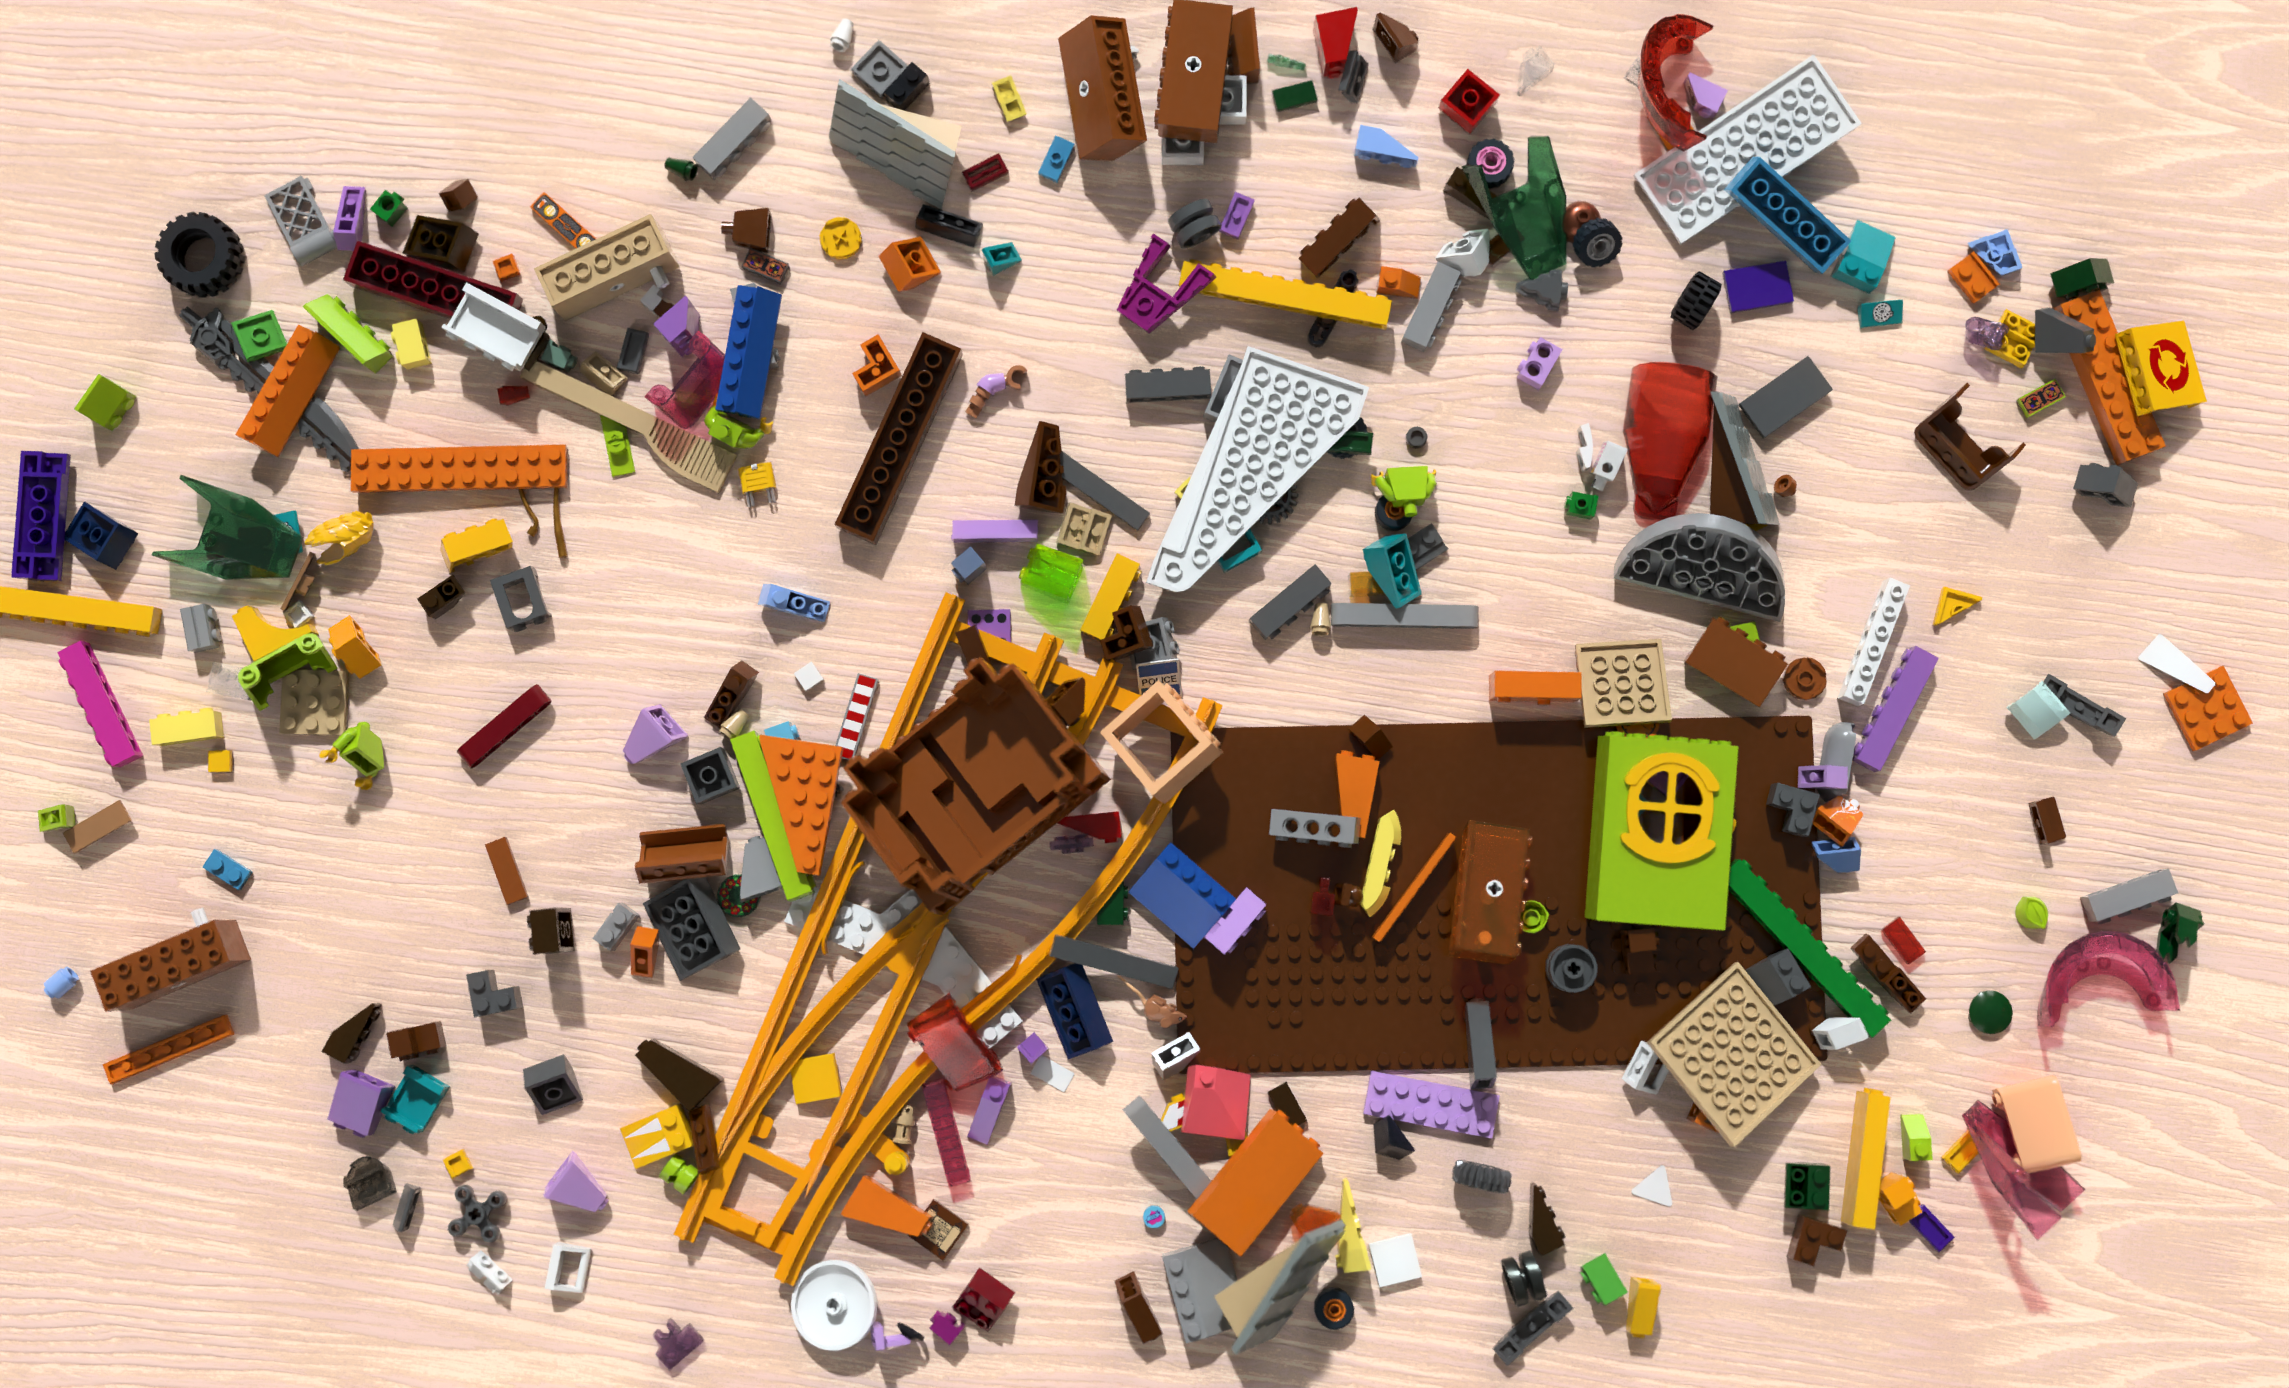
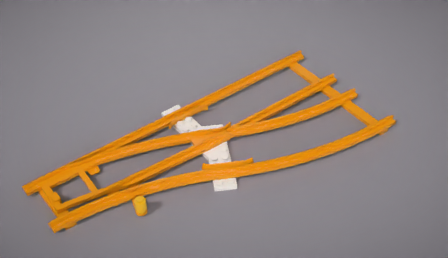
M945 592L879 749L883 747L889 750L895 745L894 742L899 737L906 736L911 732V728L915 723L948 642L951 641L960 645L955 633L971 627L958 621L966 600ZM979 630L989 657L1007 665L1014 663L1027 673L1026 675L1041 695L1047 681L1060 686L1066 680L1080 677L1085 679L1084 712L1079 716L1080 720L1074 726H1069L1068 728L1083 746L1096 725L1105 705L1123 712L1141 696L1116 686L1124 665L1113 659L1106 661L1103 656L1095 677L1056 661L1064 640L1052 634L1044 632L1036 652H1033ZM1203 697L1195 716L1207 726V730L1212 734L1223 705ZM1161 704L1144 719L1146 722L1185 737L1169 769L1199 743L1191 731L1168 706ZM1182 789L1165 804L1154 796L1152 797L1117 853L1074 908L1021 964L1022 955H1016V960L1012 967L993 983L946 926V923L950 921L949 916L952 909L959 903L940 916L930 912L912 889L881 914L845 900L856 872L866 865L865 861L855 865L866 837L850 816L820 889L814 887V894L793 901L784 922L801 928L802 932L716 1132L715 1140L720 1167L704 1175H698L673 1235L680 1237V1240L695 1243L703 1222H706L783 1255L774 1278L780 1280L783 1284L787 1283L795 1286L801 1269L826 1219L867 1153L870 1151L882 1161L886 1171L891 1175H899L908 1169L910 1165L909 1155L883 1133L893 1118L937 1068L975 1032L990 1049L1023 1022L1010 1003L1057 959L1049 955L1055 934L1076 939L1092 921L1144 853L1172 809ZM985 873L982 877H980L977 881H975V882L972 884V885L974 886V888H975L989 873ZM828 940L863 954L864 956L821 999L775 1054L820 945L823 955L828 954ZM885 966L892 972L899 974L822 1138L816 1139L813 1142L809 1152L811 1160L807 1166L803 1168L751 1143L752 1135L760 1138L768 1137L774 1122L772 1118L761 1114L764 1107L799 1059H801L826 1027ZM923 979L937 985L958 1010L957 1013L951 1016H942V1020H956L914 1060L865 1118L859 1112L921 980ZM847 1131L852 1137L844 1149L836 1146L837 1142ZM744 1153L797 1178L771 1224L723 1205ZM823 1164L831 1167L808 1205L794 1234L782 1230L783 1224L806 1186L805 1198L808 1196Z

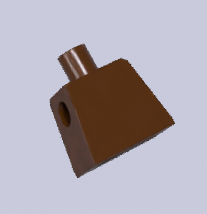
M769 208L735 211L734 222L722 221L721 233L732 235V241L736 246L769 253L772 214Z

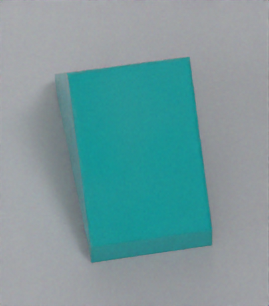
M1013 242L984 247L982 249L983 258L993 276L1022 261Z

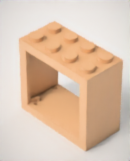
M1158 680L1100 733L1151 795L1165 804L1223 752L1219 748L1221 743L1207 730V726L1194 715L1195 712L1188 704L1184 703L1178 692L1168 683L1164 685ZM1165 701L1199 743L1163 776L1155 780L1122 738Z

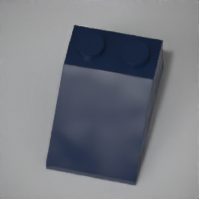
M84 501L65 532V540L96 561L116 570L139 533Z

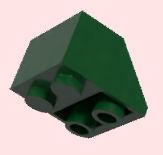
M1786 1163L1784 1207L1829 1210L1831 1166L1822 1163Z

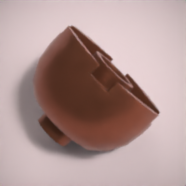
M1576 201L1569 204L1563 209L1558 219L1561 236L1567 242L1573 244L1576 231L1584 223L1589 222L1591 219H1601L1598 209L1586 201Z

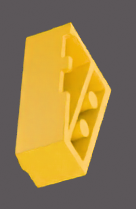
M495 518L485 522V525L480 527L473 525L467 527L464 532L446 534L441 539L440 551L450 574L455 572L454 567L466 563L469 566L474 564L473 560L485 556L488 558L512 548L513 541L504 519L498 520Z

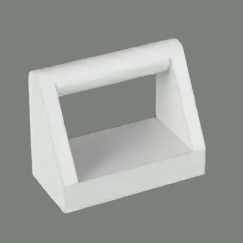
M1641 1041L1622 1079L1636 1090L1657 1095L1669 1070L1662 1064L1653 1084L1650 1086L1645 1083L1658 1056L1647 1042Z
M561 1242L554 1244L545 1289L583 1293L592 1248ZM565 1251L582 1253L575 1286L559 1283Z

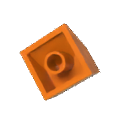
M921 236L892 242L878 256L898 292L913 289L941 273Z

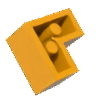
M350 615L328 629L330 634L328 640L333 646L332 653L338 660L342 659L345 662L344 665L350 674L355 673L361 679L382 665L379 654L366 641L363 629Z
M1891 1172L1881 1179L1879 1201L1894 1224L1902 1226L1922 1213L1919 1207L1921 1203L1913 1190L1915 1185L1911 1179Z

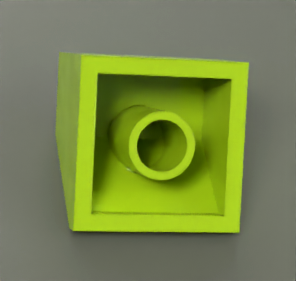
M98 374L74 409L101 426L113 431L121 424L122 417L126 411L133 407L137 396L114 381Z

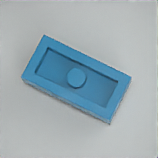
M218 849L212 851L203 865L204 869L237 890H242L253 871Z

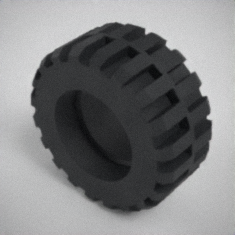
M189 212L187 217H184L181 214L176 217L175 222L169 221L166 224L168 228L165 231L161 230L159 233L161 239L156 241L155 244L158 252L154 253L155 260L159 262L157 263V268L163 273V277L169 283L188 295H196L199 298H206L207 294L211 297L217 296L219 294L218 291H227L230 283L234 285L237 282L235 277L237 274L241 275L243 271L240 265L245 263V256L241 254L244 252V247L240 243L239 236L233 229L213 215L210 216L203 212L198 214ZM200 239H213L215 255L212 262L203 270L197 272L187 271L185 255L188 248Z

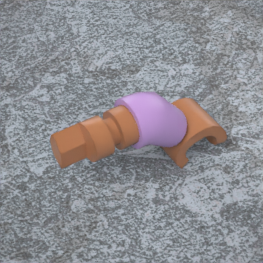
M1015 365L1008 370L1007 375H1003V373L985 375L977 383L978 387L975 391L977 394L975 396L972 395L969 400L970 405L965 412L976 419L986 404L984 402L985 399L988 400L991 395L994 396L996 392L1006 389L1007 385L1012 389L1020 390V384L1013 382L1012 374L1015 372L1025 374L1028 370L1024 366Z

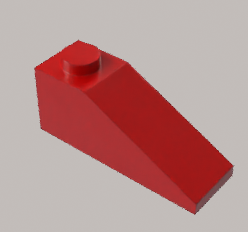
M1119 811L1067 816L1057 823L1096 839L1104 840L1105 844L1117 843V838H1122Z

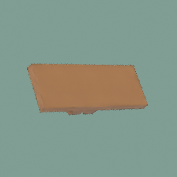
M310 552L280 608L281 610H287L295 592L304 597L307 595L310 589L308 586L312 585L315 577L307 574L306 571L315 553Z
M118 800L63 832V835L73 853H77L131 822L132 819L122 801Z

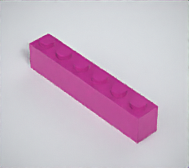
M80 640L58 651L57 653L60 657L59 664L66 670L69 676L68 683L75 689L79 705L85 709L87 714L86 720L96 732L95 739L105 751L104 758L106 762L112 767L121 768L143 757L144 755L90 643Z

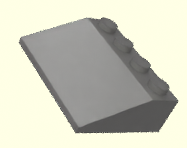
M1219 1238L1163 1253V1262L1186 1344L1232 1329L1214 1297L1237 1281L1228 1246Z

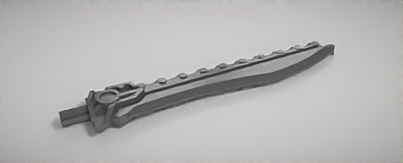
M189 307L182 309L179 316L193 327L189 339L190 344L217 365L218 368L223 370L230 368L232 379L236 381L243 379L246 391H257L259 394L264 383L235 357L236 352L247 362L231 323L228 320H223L224 316L218 308H214L207 316L201 318ZM223 331L233 340V344L223 334ZM265 358L248 362L265 380H267L274 368ZM313 396L303 414L326 437L323 438L302 418L297 424L300 436L305 438L312 436L314 448L321 449L325 447L327 459L333 461L339 459L341 470L345 472L351 471V463L332 444L335 443L351 458V449H359L354 438L337 414L323 400Z

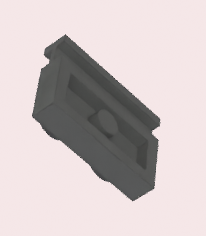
M1349 50L1338 90L1343 91L1342 94L1350 103H1358L1369 64L1361 55H1358L1357 51Z
M1432 523L1408 538L1416 570L1449 549Z

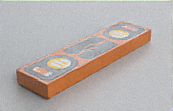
M545 192L530 206L535 213L575 249L596 239Z

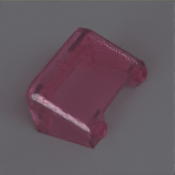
M699 330L689 343L691 352L698 358L675 387L670 390L664 385H656L645 395V398L655 409L682 429L691 428L714 401L719 391L725 354Z

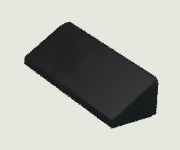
M923 204L916 217L915 228L970 247H975L983 223Z

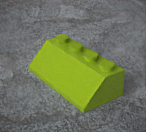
M326 294L302 306L356 359L375 374L393 357L388 351L391 347L382 339L378 341L373 337L376 333L368 325L363 327L359 323L361 319L352 310L348 313L344 309L346 304L337 296L332 298Z

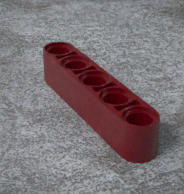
M538 684L532 686L457 750V753L470 769L476 767L547 708L552 700Z

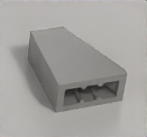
M760 836L750 838L747 840L748 843L745 844L739 897L740 903L782 889V884L765 837L760 838Z

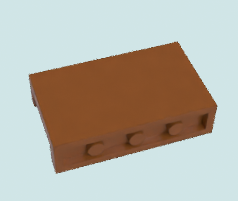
M1719 616L1717 619L1712 617L1711 622L1691 653H1688L1684 659L1685 663L1760 708L1787 667L1788 663L1784 660L1786 656L1776 650L1773 653L1765 649L1767 645L1758 639L1755 641L1747 638L1749 634L1742 629L1737 628L1735 631L1730 628V622Z
M725 824L640 832L639 834L641 842L640 860L635 862V871L639 884L726 875L729 838Z

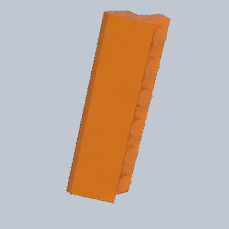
M298 324L235 435L257 446L259 449L279 457L340 347L318 332H313Z

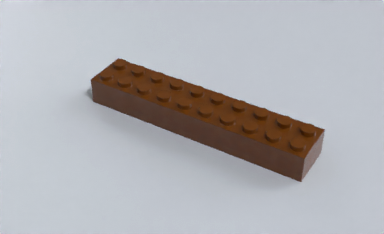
M922 332L834 524L837 529L877 545L963 356L961 348Z

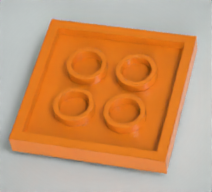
M2219 666L2206 673L2215 682V686L2209 693H2205L2187 683L2163 693L2192 751L2199 750L2253 724L2224 666Z

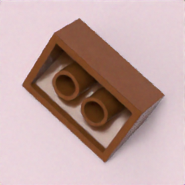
M1254 7L1233 15L1228 58H1231V65H1228V75L1247 76V84L1258 83L1260 73Z

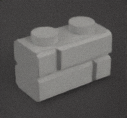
M207 604L180 609L188 651L198 653L219 648L221 634L215 626V621L217 620L215 609Z
M618 903L613 909V913H610L593 939L609 951H615L640 915L624 903Z

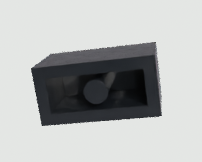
M911 62L884 92L887 102L893 107L905 111L930 84L928 75Z

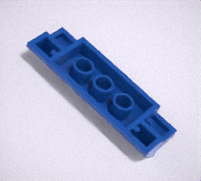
M743 285L737 286L716 411L760 419L781 306V294L759 286L757 288Z

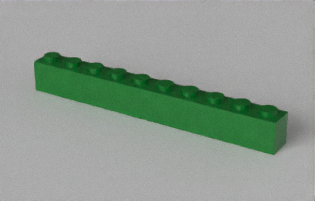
M1735 859L1730 864L1728 890L1783 949L1790 950L1797 964L1848 1018L1861 1019L1868 1038H1873L1891 1021L1887 1016L1889 1014L1882 1005H1877L1872 1000L1873 995L1866 988L1862 989L1857 984L1858 979L1851 972L1847 973L1842 968L1843 963L1836 956L1832 957L1826 951L1828 950L1827 946L1821 940L1817 941L1811 935L1813 932L1806 924L1801 925L1796 919L1798 917L1797 914L1789 907L1786 909L1781 903L1783 901L1776 892H1770L1766 887L1768 885L1761 876H1755L1751 871L1753 869L1747 861Z

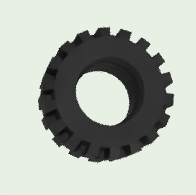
M1700 271L1695 273L1673 307L1671 318L1691 330L1696 329L1714 304L1721 291L1722 284Z

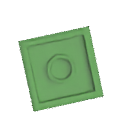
M273 309L231 322L247 363L282 352L287 345Z

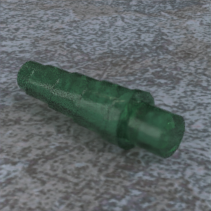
M1280 54L1268 55L1267 62L1273 63L1275 66L1305 70L1306 64Z

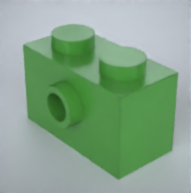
M1605 1253L1581 1266L1583 1271L1580 1272V1275L1586 1284L1590 1283L1594 1289L1591 1293L1597 1304L1602 1303L1605 1306L1628 1293Z

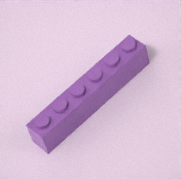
M1918 646L1911 647L1903 652L1900 667H1897L1892 673L1891 679L1893 681L1890 687L1887 686L1881 695L1883 698L1881 704L1874 708L1871 715L1873 716L1871 723L1867 724L1862 731L1864 737L1861 743L1858 742L1855 745L1852 761L1873 772L1881 771L1939 659L1938 657Z

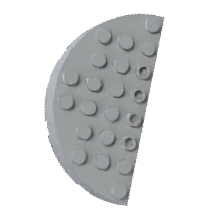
M1703 513L1684 514L1658 521L1634 536L1623 548L1614 564V578L1778 622H1781L1784 613L1785 580L1781 562L1776 552L1755 530L1741 522L1724 516Z

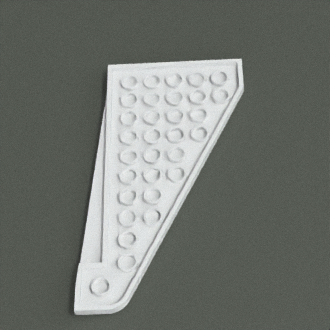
M1248 346L1240 370L1155 556L1146 583L1171 592H1183L1189 589L1359 420L1369 387Z

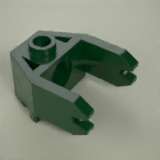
M2177 902L2169 909H2165L2157 939L2156 953L2159 960L2162 961L2167 956L2168 963H2171L2178 957L2179 944L2181 945L2186 941L2187 947L2190 948L2197 941V932L2204 925L2200 910Z

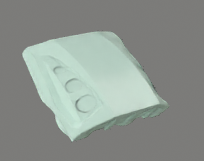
M2043 681L2039 682L2031 691L2029 690L2026 695L2021 696L2015 703L2013 702L2006 707L2034 740L2070 714L2069 710Z

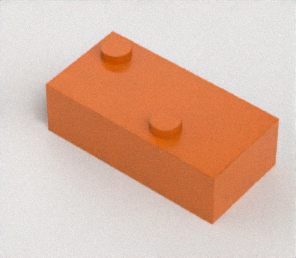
M1494 671L1489 675V701H1498L1499 703L1537 701V705H1550V702H1575L1582 698V672Z

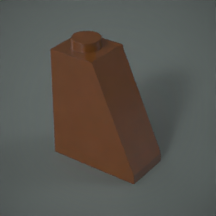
M1133 1271L1115 1280L1121 1302L1142 1343L1157 1339L1163 1333L1135 1272Z

